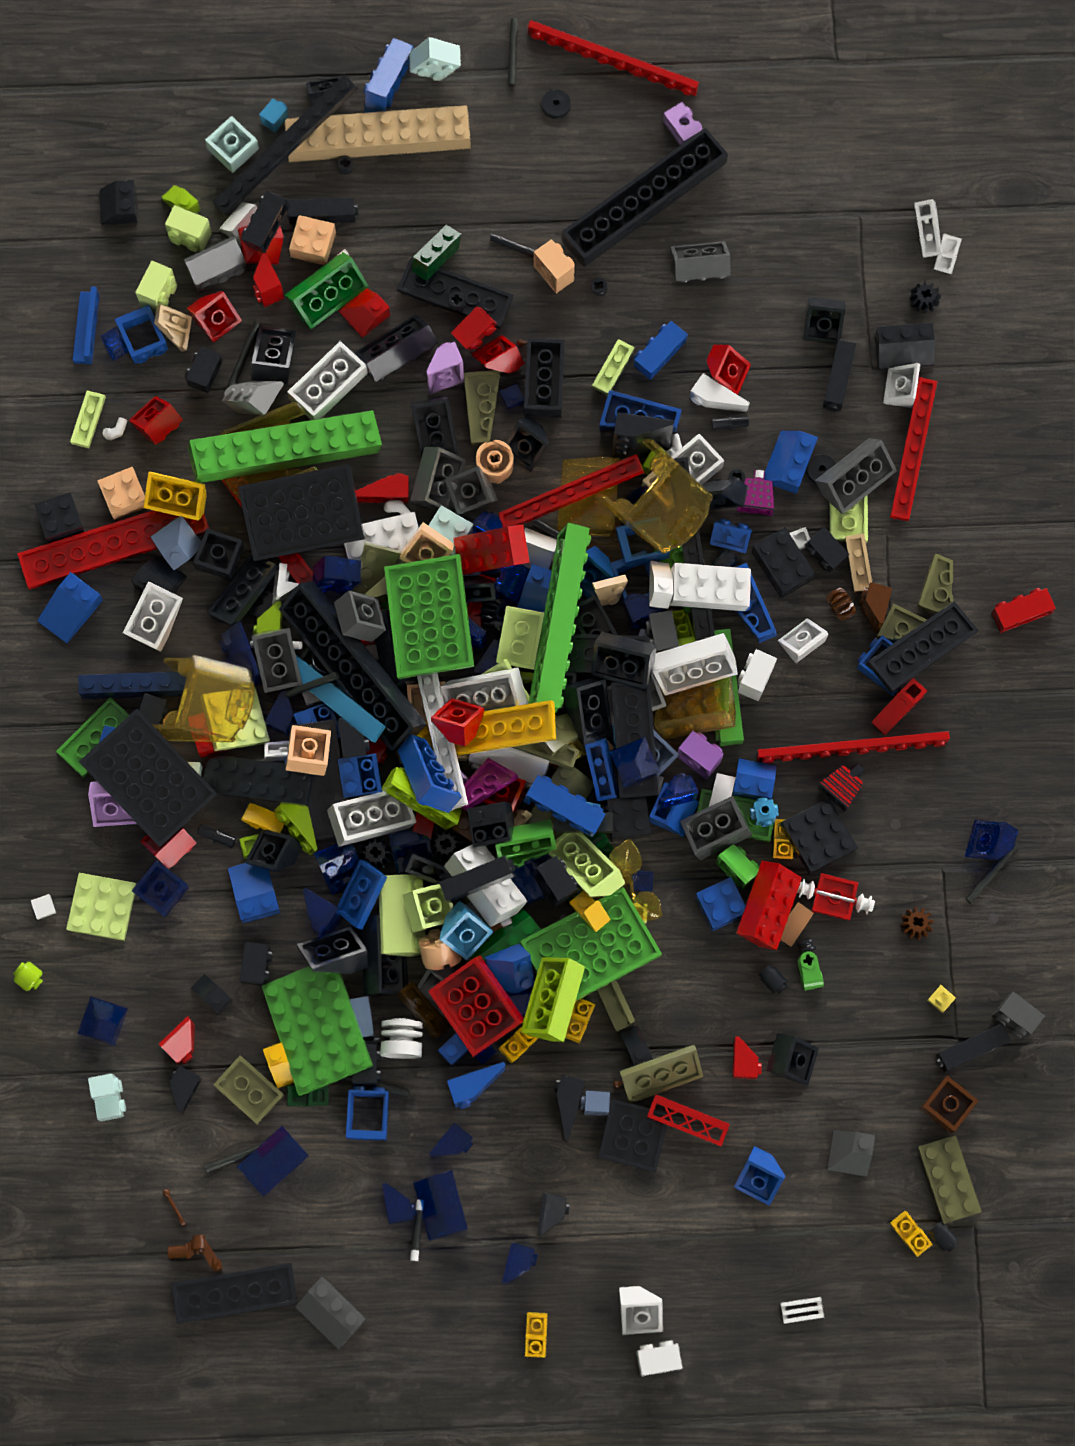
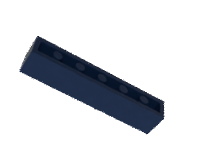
M194 671L79 675L78 694L82 699L142 697L144 693L155 697L197 696V677Z

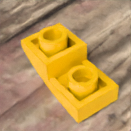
M252 803L248 804L241 818L242 821L255 829L262 828L280 833L284 826V822L282 823L277 819L275 812Z
M776 819L774 822L773 858L793 859V846L780 825L786 819Z
M584 999L575 1001L565 1038L580 1044L595 1007L594 1003Z
M520 1028L500 1046L499 1050L513 1063L539 1038L520 1033Z
M902 1212L890 1222V1225L916 1257L933 1245L908 1212Z
M527 1312L525 1356L545 1357L547 1313Z

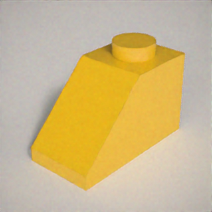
M282 1042L263 1049L277 1089L293 1084L294 1081L289 1069L290 1065Z

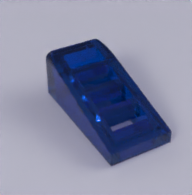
M117 327L112 328L101 336L104 348L113 361L128 352Z

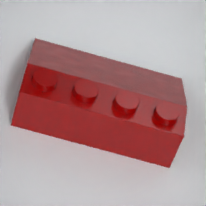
M481 955L473 958L428 991L473 1057L524 1021L523 1016Z

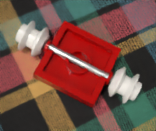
M823 873L820 874L817 888H815L813 881L808 884L803 879L797 891L799 897L804 894L807 896V900L813 895L815 896L812 912L850 921L853 906L856 905L858 913L862 909L865 910L867 915L868 911L872 912L875 903L874 900H871L872 896L866 899L861 894L858 896V899L855 898L859 882Z

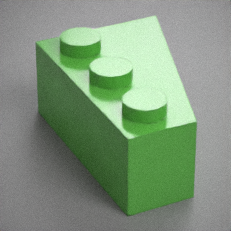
M551 819L513 827L512 841L495 844L498 858L505 855L509 860H513L515 866L520 867L524 865L525 861L533 857L536 859L555 850L556 843Z

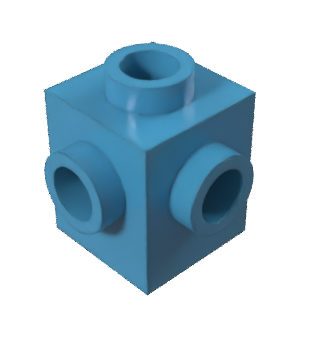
M759 798L753 803L752 808H750L751 820H754L755 826L761 825V827H766L775 822L779 812L777 804L774 805L773 799ZM761 809H768V813H763Z

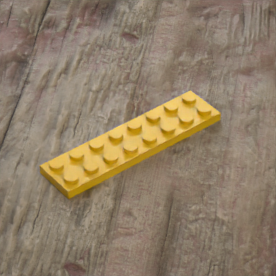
M552 700L485 711L476 737L467 746H460L454 743L457 756L556 740L555 704ZM425 721L427 724L417 736L426 739L434 751L428 722Z

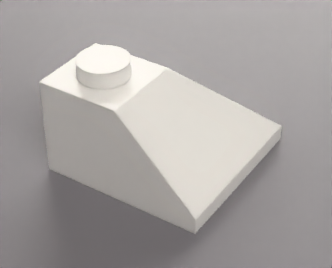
M640 1286L619 1288L623 1335L663 1332L662 1299Z

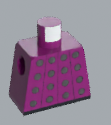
M755 470L753 479L746 478L744 484L748 486L744 507H737V512L772 516L774 511L772 481L764 480L765 471Z

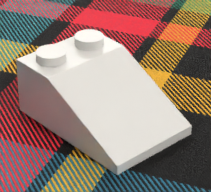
M148 581L123 633L161 652L170 635L183 598Z

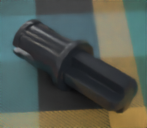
M728 415V417L712 418V430L728 428L732 430V428L749 426L748 416L731 417Z
M201 824L197 831L198 835L213 840V843L218 842L230 848H233L236 841L235 836Z

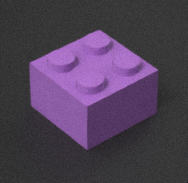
M692 731L679 747V756L677 758L707 780L721 763L724 754L719 746L716 744L711 745L707 742V738L702 733Z

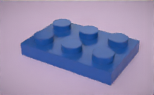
M360 859L335 911L356 928L363 929L387 876L367 861Z

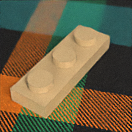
M864 534L845 536L847 552L850 554L848 555L854 593L863 592L864 587L868 588L870 582H872Z

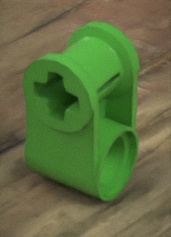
M810 951L803 953L797 960L803 990L807 991L824 987L817 956ZM806 957H807L808 960L811 959V961H812V962L809 964V966H808L807 963H804V962H803V960L806 959Z

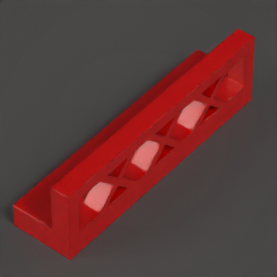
M656 1094L647 1115L651 1119L719 1146H722L730 1125ZM656 1103L665 1107L667 1115L662 1117L652 1115ZM668 1108L674 1110V1112L669 1113ZM677 1112L682 1113L686 1122L677 1125L673 1122L671 1115ZM686 1115L692 1117L693 1119L688 1121ZM669 1116L670 1121H667V1120H665V1119H663V1118H666V1117ZM694 1120L702 1121L705 1129L695 1132L689 1123ZM705 1123H707V1124H709V1125H712V1126L707 1128L706 1125H705ZM685 1124H687L688 1127H689V1129H687V1128H685V1127H682V1126L685 1125ZM714 1127L722 1129L723 1132L720 1140L712 1139L708 1130ZM706 1131L708 1137L705 1136V1135H702V1134H700V1133H703V1132Z

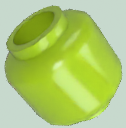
M22 962L13 973L15 976L14 982L25 991H29L32 988L36 990L43 982L40 979L43 973L31 962L25 964Z

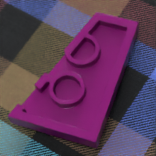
M487 758L465 782L464 788L468 804L461 808L467 811V809L478 805L518 779L517 773Z

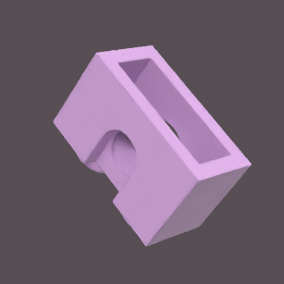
M682 102L664 112L663 122L680 145L703 129L699 121L692 119L693 115L690 108L685 107Z

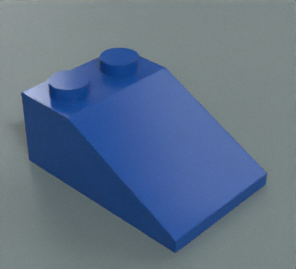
M532 564L517 608L544 613L551 570Z
M70 572L58 586L37 621L67 644L103 602V599L98 592Z
M246 863L228 868L237 908L243 924L281 913L268 869Z
M502 1062L448 1080L447 1083L455 1108L460 1107V1109L470 1107L471 1102H474L505 1071V1063Z

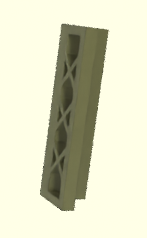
M617 980L596 990L615 1032L634 1025L635 1019Z

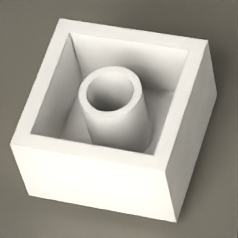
M757 649L754 654L750 653L744 667L746 671L742 670L737 682V686H739L738 693L759 702L777 658Z
M673 1341L661 1342L660 1347L653 1348V1344L640 1346V1351H636L640 1376L682 1369L678 1344L673 1345Z

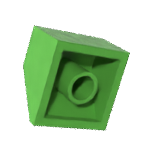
M733 844L718 856L716 864L729 878L732 877L734 883L743 891L756 879L759 865L754 860L750 861L745 856L746 852L740 846L736 847Z

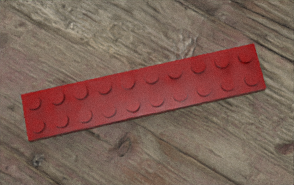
M152 510L17 553L29 590L65 579L70 572L78 575L156 550L158 548L151 536L178 516ZM205 514L201 516L199 521L184 517L197 536L205 534L206 529H209Z

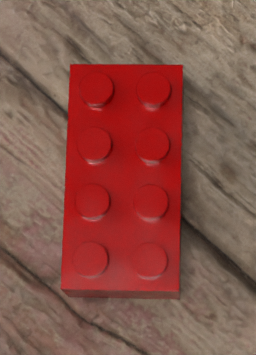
M523 525L508 526L453 538L456 554L461 556L463 575L530 563Z
M761 861L736 933L758 947L777 950L802 878L779 863Z

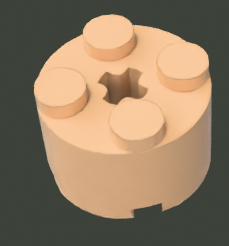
M500 440L483 443L476 453V467L480 466L491 483H502L513 471L514 458L511 448Z
M432 929L428 932V935L419 939L422 962L425 968L441 970L444 969V965L450 964V967L461 961V956L439 939L440 929Z

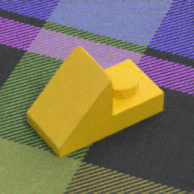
M584 890L570 901V905L595 933L610 921L601 903L598 900L595 902Z

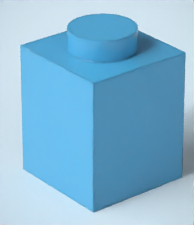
M272 99L259 114L261 123L274 132L289 117L287 106L281 101L277 102L275 99Z

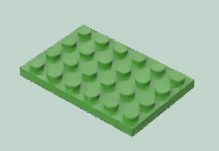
M456 554L384 567L397 678L403 679L474 667L461 556Z
M624 887L598 900L608 914L610 921L596 933L577 912H574L520 941L521 946L531 955V963L536 973L538 972L541 958H570L585 966L576 1001L662 956L661 951Z
M308 966L262 986L280 1042L283 1044L290 1065L289 1069L298 1095L302 1096L373 1066L341 973L313 972Z

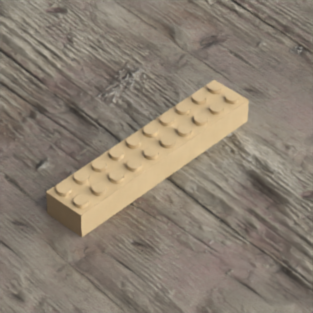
M467 105L332 115L288 156L289 162L338 159L344 155L365 157L470 149ZM299 118L285 119L286 130Z

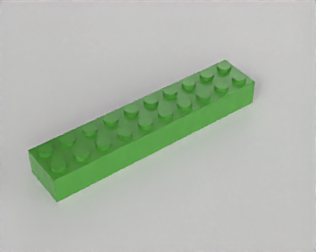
M372 410L189 440L188 453L195 482L203 483L377 454L381 449L382 443L374 411Z
M567 523L557 536L528 703L552 700L555 704V713L562 707L564 697L561 695L567 683V679L564 677L565 671H568L570 660H567L568 653H571L573 647L571 636L574 635L576 629L574 618L577 617L579 612L577 600L580 599L582 594L580 583L585 576L583 565L586 564L588 558L586 547L589 546L591 541V535H589L590 528L572 523Z

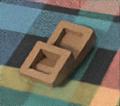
M798 902L788 917L781 940L792 947L814 912Z

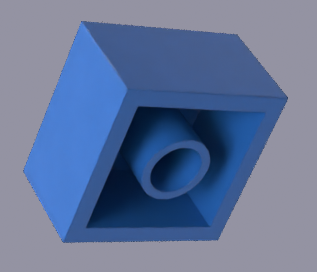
M732 877L697 892L695 895V899L711 932L741 919L746 907Z

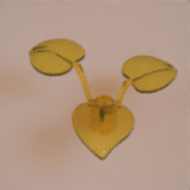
M628 839L611 852L609 860L620 870L625 884L630 885L631 897L634 899L632 903L642 920L652 921L659 919L663 913L660 900L655 894L644 891L640 892L637 897L635 896L632 875L640 870L642 860L637 847ZM580 886L571 897V900L583 891ZM592 896V898L597 901L603 898V896Z

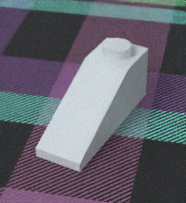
M931 199L914 203L923 258L942 254L935 201Z
M705 374L701 375L690 391V398L697 405L747 412L750 403Z
M650 561L649 606L668 609L673 596V577L669 563Z

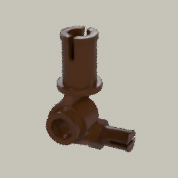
M194 1235L193 1239L186 1243V1245L168 1246L169 1259L183 1257L190 1259L195 1254H204L213 1271L221 1272L223 1270L222 1262L216 1257L204 1235Z

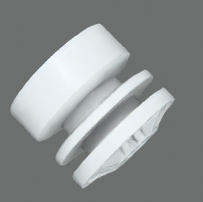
M405 1018L382 1021V1028L390 1030L381 1031V1035L389 1037L390 1040L381 1042L380 1056L398 1059L422 1057V1043L413 1041V1038L422 1037V1032L414 1031L423 1029L422 1022Z

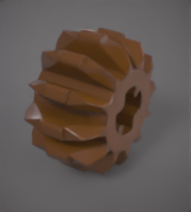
M835 589L827 595L829 606L837 619L844 621L855 614L856 608L844 589Z
M913 907V912L907 909V915L901 916V919L905 922H902L900 927H906L903 934L910 932L909 939H912L914 935H916L917 940L921 939V935L926 938L928 936L927 931L931 932L933 930L929 925L933 924L934 920L927 919L931 916L930 912L926 915L923 914L925 908H921L920 912H918V908ZM919 920L921 922L919 926L913 925L915 921L917 922Z

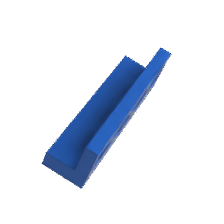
M91 287L90 292L80 291L73 363L92 365L100 298L97 287Z

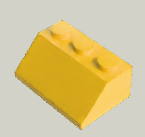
M149 471L143 508L199 521L204 514L206 503L205 484Z

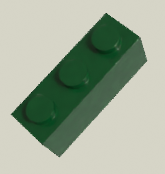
M445 225L413 257L412 272L424 280L429 279L459 249L461 234Z

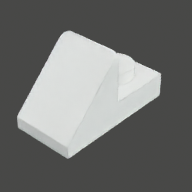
M284 563L278 565L279 570L275 574L272 605L277 601L282 602L288 598L299 584L288 581L289 572H287V564Z

